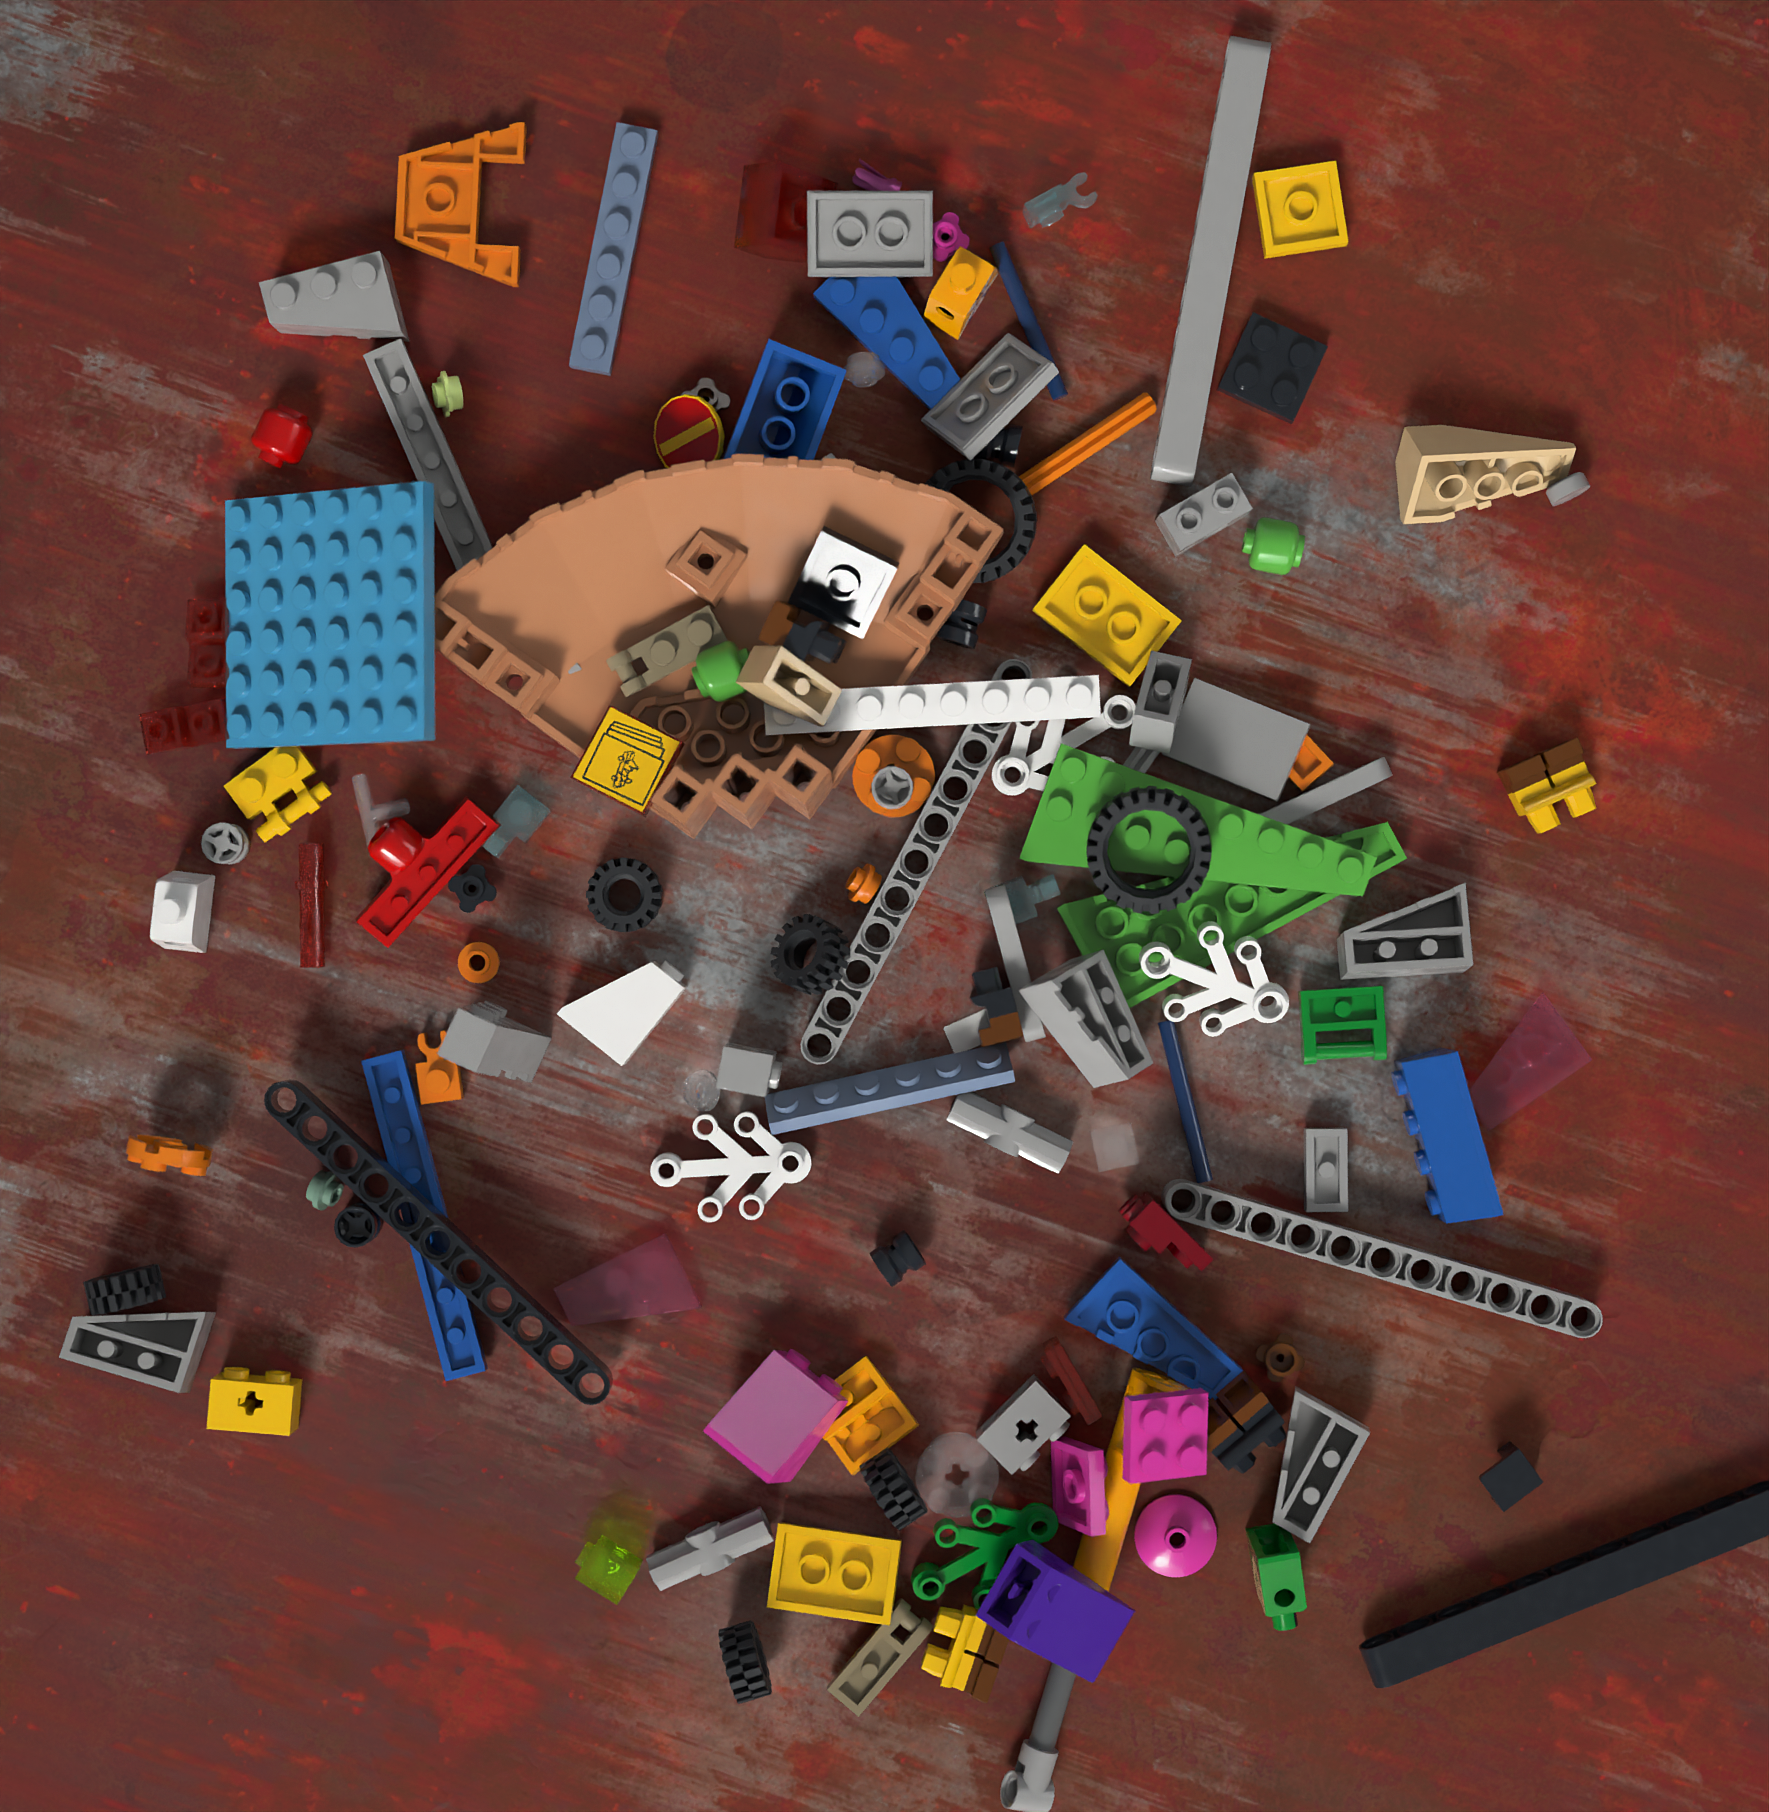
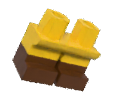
M1578 737L1564 741L1497 772L1518 816L1526 815L1537 833H1543L1561 824L1552 806L1557 801L1565 800L1572 818L1596 809L1593 793L1590 789L1596 782L1587 770L1581 755L1584 752Z
M964 1605L962 1611L940 1607L933 1631L952 1637L948 1650L928 1643L921 1660V1668L934 1676L940 1677V1686L959 1689L971 1694V1698L987 1704L1009 1639L976 1616L978 1610L974 1607Z

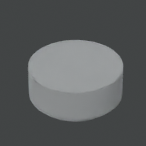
M1577 472L1551 485L1547 489L1546 495L1552 506H1557L1582 494L1590 488V484L1584 473Z

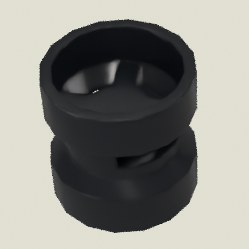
M1009 424L1006 428H1003L974 459L988 460L989 458H999L1002 465L1014 467L1023 426Z
M962 599L956 610L950 614L937 632L936 637L960 647L975 649L978 640L976 630L978 625L984 622L988 609Z
M365 1202L352 1204L341 1211L335 1219L334 1230L336 1237L348 1247L357 1248L364 1246L379 1235L382 1230L383 1219Z
M902 1230L893 1237L892 1245H887L886 1247L879 1246L869 1253L891 1287L903 1280V1275L907 1273L908 1269L917 1271L926 1265L925 1259L905 1230Z

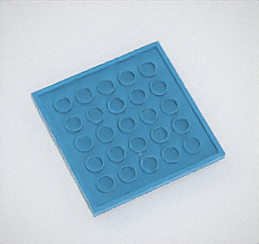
M420 481L225 500L226 748L243 749L435 740L434 483Z

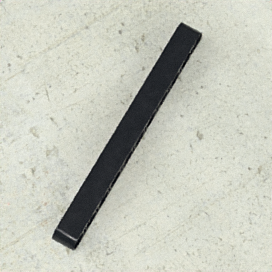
M291 1079L274 1083L268 1088L265 1093L264 1104L269 1114L576 1399L587 1405L599 1404L606 1399L613 1384L612 1372L608 1366L301 1082ZM282 1088H289L296 1096V1104L290 1111L283 1109L278 1103V1093ZM313 1116L322 1118L326 1123L327 1132L322 1139L313 1137L308 1130V1123ZM343 1145H350L357 1151L358 1159L355 1166L347 1167L339 1160V1150ZM372 1174H381L388 1180L389 1187L385 1195H377L370 1189L369 1179ZM403 1202H411L419 1209V1219L416 1223H407L400 1217L399 1210ZM433 1231H443L448 1235L450 1239L448 1251L440 1252L431 1246L430 1235ZM472 1259L480 1265L481 1275L478 1279L469 1280L462 1275L460 1266L463 1260ZM494 1288H504L511 1294L512 1302L509 1307L499 1308L493 1304L491 1291ZM527 1316L539 1319L543 1327L542 1333L538 1336L525 1334L521 1327L522 1319ZM556 1345H566L573 1353V1361L565 1365L555 1362L552 1358V1348ZM589 1373L599 1375L604 1382V1389L597 1393L587 1391L583 1387L582 1377Z
M1769 1480L1753 1484L1365 1640L1359 1645V1649L1374 1687L1386 1688L1768 1536Z

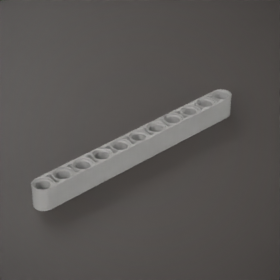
M1231 35L1229 37L1150 480L1189 487L1193 483L1271 51L1270 42Z
M1009 659L998 667L991 681L1002 680L1003 672L1012 668L1022 672L1024 679H1033L1032 671L1024 661ZM1004 722L998 727H991L986 723L967 725L851 944L850 955L844 958L849 963L854 960L866 962L870 968V977L864 983L856 984L849 980L846 969L840 967L838 973L843 975L839 982L834 979L832 980L834 987L829 991L827 990L802 1037L800 1044L801 1052L810 1063L817 1065L825 1064L836 1055L1011 722ZM970 741L980 742L986 749L985 759L977 764L969 763L963 756L962 750L965 744ZM956 777L965 782L967 792L964 798L954 801L945 796L943 785L948 779ZM931 814L942 815L948 825L946 833L940 837L929 836L924 830V820ZM913 850L922 851L928 858V867L920 874L910 873L904 865L905 856ZM892 887H902L909 895L908 905L900 911L891 910L885 903L886 892ZM874 923L884 924L890 932L889 941L882 947L871 946L866 940V930ZM843 997L848 1000L851 1005L849 1016L843 1020L833 1019L827 1012V1005L830 999ZM821 1033L830 1039L831 1050L825 1056H815L810 1052L808 1040L812 1035Z
M1185 1179L1172 1180L1162 1190L1161 1201L1164 1208L1171 1216L1182 1221L1578 1338L1592 1337L1599 1332L1602 1326L1603 1316L1601 1310L1595 1304L1578 1295ZM1179 1189H1188L1192 1194L1190 1205L1182 1210L1173 1208L1171 1204L1173 1193ZM1221 1200L1228 1201L1232 1207L1230 1216L1221 1222L1213 1220L1211 1216L1213 1205ZM1257 1213H1268L1271 1218L1269 1229L1262 1233L1253 1232L1251 1228L1253 1217ZM1300 1224H1307L1311 1231L1308 1241L1301 1245L1293 1244L1291 1240L1293 1228ZM1339 1236H1347L1350 1241L1348 1252L1343 1256H1333L1331 1252L1333 1240ZM1379 1248H1387L1390 1254L1388 1263L1384 1267L1373 1268L1371 1264L1373 1252ZM1421 1259L1427 1260L1429 1264L1428 1274L1423 1279L1414 1280L1411 1276L1413 1264ZM1466 1271L1469 1277L1466 1288L1458 1292L1453 1291L1451 1287L1452 1277L1457 1272ZM1500 1283H1506L1508 1287L1506 1299L1500 1303H1493L1491 1299L1493 1287ZM1539 1295H1545L1548 1300L1546 1310L1541 1314L1533 1315L1531 1311L1533 1299ZM1579 1307H1585L1587 1310L1586 1321L1580 1326H1573L1571 1323L1573 1311Z

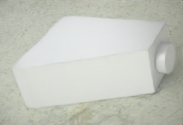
M666 960L661 966L654 961L562 1007L557 1015L623 1066L687 986L681 982L684 975Z

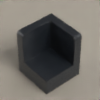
M1510 1441L1497 1450L1502 1459L1479 1475V1480L1491 1495V1499L1503 1512L1544 1483L1520 1449Z

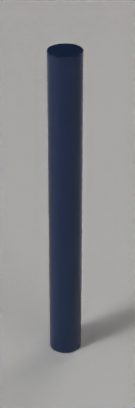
M1000 242L991 246L989 250L1030 347L1056 366L1005 243ZM1058 373L1047 384L1053 401L1068 395L1060 373Z
M1170 1020L1158 1022L1197 1183L1211 1181L1213 1177L1175 1022Z

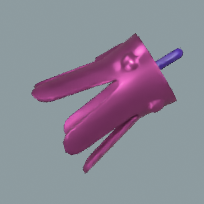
M859 159L860 164L870 172L857 168L855 170L856 175L853 176V182L867 191H900L902 182H899L896 178H886Z

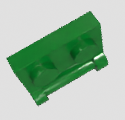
M1383 986L1298 991L1301 1059L1303 1065L1316 1064L1317 1060L1357 1057H1372L1373 1061L1387 1059ZM1371 1028V1040L1316 1043V1032Z

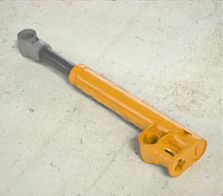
M1132 1368L1124 1396L1187 1390L1188 1388L1163 1375L1140 1368ZM1124 1397L1105 1458L1108 1472L1104 1479L1105 1498L1109 1507V1516L1106 1520V1534L1089 1536L1083 1533L1073 1568L1108 1592L1141 1483L1129 1484L1123 1479ZM1053 1662L1030 1738L1025 1739L1022 1743L1015 1770L1008 1771L1001 1783V1803L1007 1809L1023 1812H1049L1054 1801L1055 1788L1051 1776L1059 1753L1055 1745L1076 1674Z

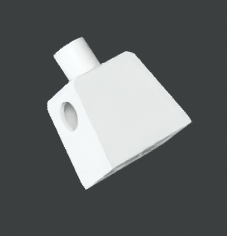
M172 871L157 879L150 929V939L165 949L206 953L215 875Z

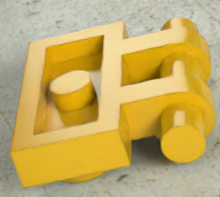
M299 746L274 748L224 785V788L247 819L252 820L261 812L265 814L268 821L256 829L257 834L265 843L277 834L280 836L284 835L292 829L290 824L307 812L310 814L314 813L321 807L320 802L332 794L324 781H321L311 789L305 783V780L316 773L317 770ZM293 790L298 799L280 811L275 802Z

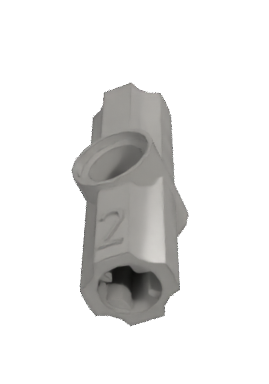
M973 1092L958 1094L946 1118V1121L984 1138L985 1143L1014 1157L1020 1155L1058 1174L1065 1164L1074 1143L1072 1140L1034 1123L1035 1119L1004 1104L998 1106Z
M761 1506L725 1522L719 1523V1521L705 1524L685 1536L686 1539L647 1555L646 1561L654 1583L662 1591L700 1573L702 1576H707L731 1565L736 1560L735 1558L773 1542L774 1535L766 1514Z

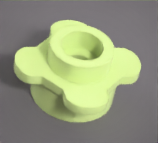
M441 371L440 377H437V383H432L433 400L436 408L442 407L444 416L450 417V412L463 408V392L458 376L448 377L446 371Z

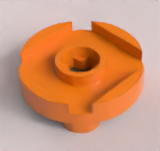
M885 735L869 742L857 755L852 778L855 792L865 806L880 815L897 818L914 813L929 798L935 781V770L930 755L917 741L901 735ZM895 764V767L904 769L909 774L913 782V792L905 806L889 810L881 807L875 801L872 795L871 784L879 770L888 765Z
M130 1135L126 1154L128 1155V1161L141 1163L140 1167L143 1169L165 1172L167 1165L181 1168V1172L185 1174L206 1176L207 1167H210L213 1149L195 1143L194 1150L187 1149L188 1145L183 1144L180 1139L154 1135H137L136 1138Z

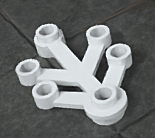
M1124 695L1114 696L1104 705L1101 717H1094L1062 737L1066 719L1048 720L1041 749L1027 757L1026 753L1031 731L1037 727L1040 720H1036L1031 726H1024L1020 721L1015 722L1017 727L1010 753L997 760L992 769V781L995 787L1001 793L1011 796L1019 795L1027 788L1044 792L1049 776L1036 773L1035 771L1048 763L1054 764L1061 743L1076 748L1110 727L1124 729L1130 726L1136 707L1134 701ZM1121 705L1126 709L1127 715L1124 720L1118 721L1112 717L1111 711L1114 706ZM1106 756L1101 757V758H1103V759H1106V760L1115 762V761H1114L1113 759H1111L1110 757H1106ZM1014 767L1018 769L1020 778L1017 782L1010 783L1005 779L1004 773L1007 768Z
M1204 922L1197 930L1198 940L1207 949L1216 972L1173 956L1170 948L1162 942L1148 943L1140 951L1139 962L1147 976L1159 979L1170 973L1206 987L1185 997L1179 994H1171L1164 999L1162 1003L1163 1012L1166 1018L1172 1022H1180L1188 1014L1230 997L1244 1002L1222 1013L1217 1009L1210 1008L1200 1015L1199 1023L1203 1032L1208 1036L1215 1037L1222 1034L1226 1028L1251 1018H1255L1263 1023L1276 1022L1288 1010V995L1282 986L1269 982L1260 959L1261 947L1257 940L1251 936L1239 938L1235 943L1234 951L1239 961L1246 964L1253 987L1237 981L1222 943L1224 940L1223 931L1216 922ZM1208 930L1217 931L1216 938L1211 941H1206L1203 937ZM1244 946H1255L1252 954L1247 956L1241 954ZM1153 952H1161L1163 954L1158 962H1150L1148 957ZM1264 997H1274V1001L1271 1005H1260L1261 1000ZM1173 1003H1181L1183 1005L1182 1009L1177 1013L1168 1011ZM1213 1017L1220 1019L1217 1026L1213 1028L1206 1026L1208 1019Z
M745 1111L736 1117L734 1121L735 1131L742 1137H752L769 1154L766 1156H751L718 1126L714 1116L702 1114L693 1123L694 1134L700 1139H708L728 1158L682 1161L678 1155L667 1152L660 1154L654 1159L650 1172L653 1180L663 1187L674 1186L681 1178L729 1175L712 1196L705 1197L700 1202L698 1214L705 1222H715L721 1217L723 1207L753 1173L771 1172L756 1192L744 1196L739 1204L741 1215L748 1220H755L762 1215L766 1202L784 1182L797 1183L808 1175L811 1168V1156L808 1150L797 1142L782 1144L759 1124V1119L753 1112ZM747 1116L754 1120L755 1126L752 1131L745 1132L741 1130L739 1121L742 1117ZM708 1119L712 1122L713 1131L710 1134H703L699 1131L698 1123L700 1120ZM792 1155L797 1158L799 1165L795 1170L790 1171L784 1168L783 1159L786 1156ZM661 1164H671L674 1167V1175L670 1178L661 1176L659 1172ZM749 1199H754L759 1203L760 1209L755 1214H749L744 1209V1203ZM714 1202L718 1206V1213L712 1217L705 1215L703 1212V1205L705 1203Z

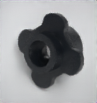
M473 864L469 867L468 872L461 876L454 875L448 882L449 890L455 892L460 900V909L466 913H471L475 911L477 905L485 901H493L496 898L497 889L490 884L485 876L486 870L482 865ZM472 884L476 886V891L473 893L469 891V886Z

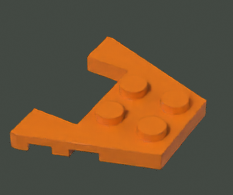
M525 122L510 124L509 128L491 133L490 131L478 133L473 138L456 143L446 142L400 155L395 224L396 241L509 286L519 287L521 258L519 246L478 244L482 163L525 164L527 133Z

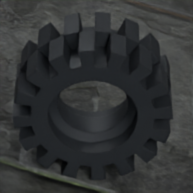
M631 858L612 859L599 866L595 870L596 872L593 877H590L588 881L589 888L586 891V898H588L589 902L587 906L589 911L595 916L594 919L604 925L605 928L618 932H632L646 927L658 915V910L663 902V889L658 880L659 877L647 864ZM620 879L634 881L641 892L638 905L626 912L613 907L609 899L611 886Z
M804 914L803 918L796 916L792 918L794 926L786 923L782 927L786 932L784 936L777 934L774 939L779 942V946L771 948V954L777 957L770 961L771 967L776 969L774 975L782 983L808 995H811V993L816 995L823 994L822 988L829 991L834 987L831 982L832 979L839 982L843 975L838 973L840 967L847 969L849 962L843 960V956L850 955V948L844 946L849 942L848 938L842 934L843 930L816 915ZM817 942V950L813 960L804 967V957L807 950L812 944Z
M159 1264L114 1272L83 1282L90 1315H100L128 1309L166 1297Z
M889 1448L884 1449L859 1466L860 1472L864 1476L863 1479L869 1486L872 1495L875 1496L878 1505L882 1507L884 1514L898 1530L903 1529L927 1513L926 1504L921 1498L918 1489L914 1486V1482Z
M749 1620L719 1629L718 1637L723 1654L722 1659L725 1663L726 1675L729 1677V1684L735 1699H737V1703L741 1704L771 1695L772 1684L766 1664L767 1660L763 1653V1646L759 1640V1634L754 1622Z

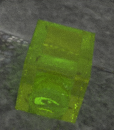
M601 1534L595 1545L587 1541L574 1563L580 1566L575 1579L618 1605L638 1573L643 1560Z

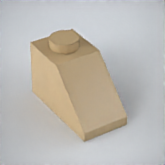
M754 646L736 680L737 684L764 703L823 727L842 692L839 687L782 646Z

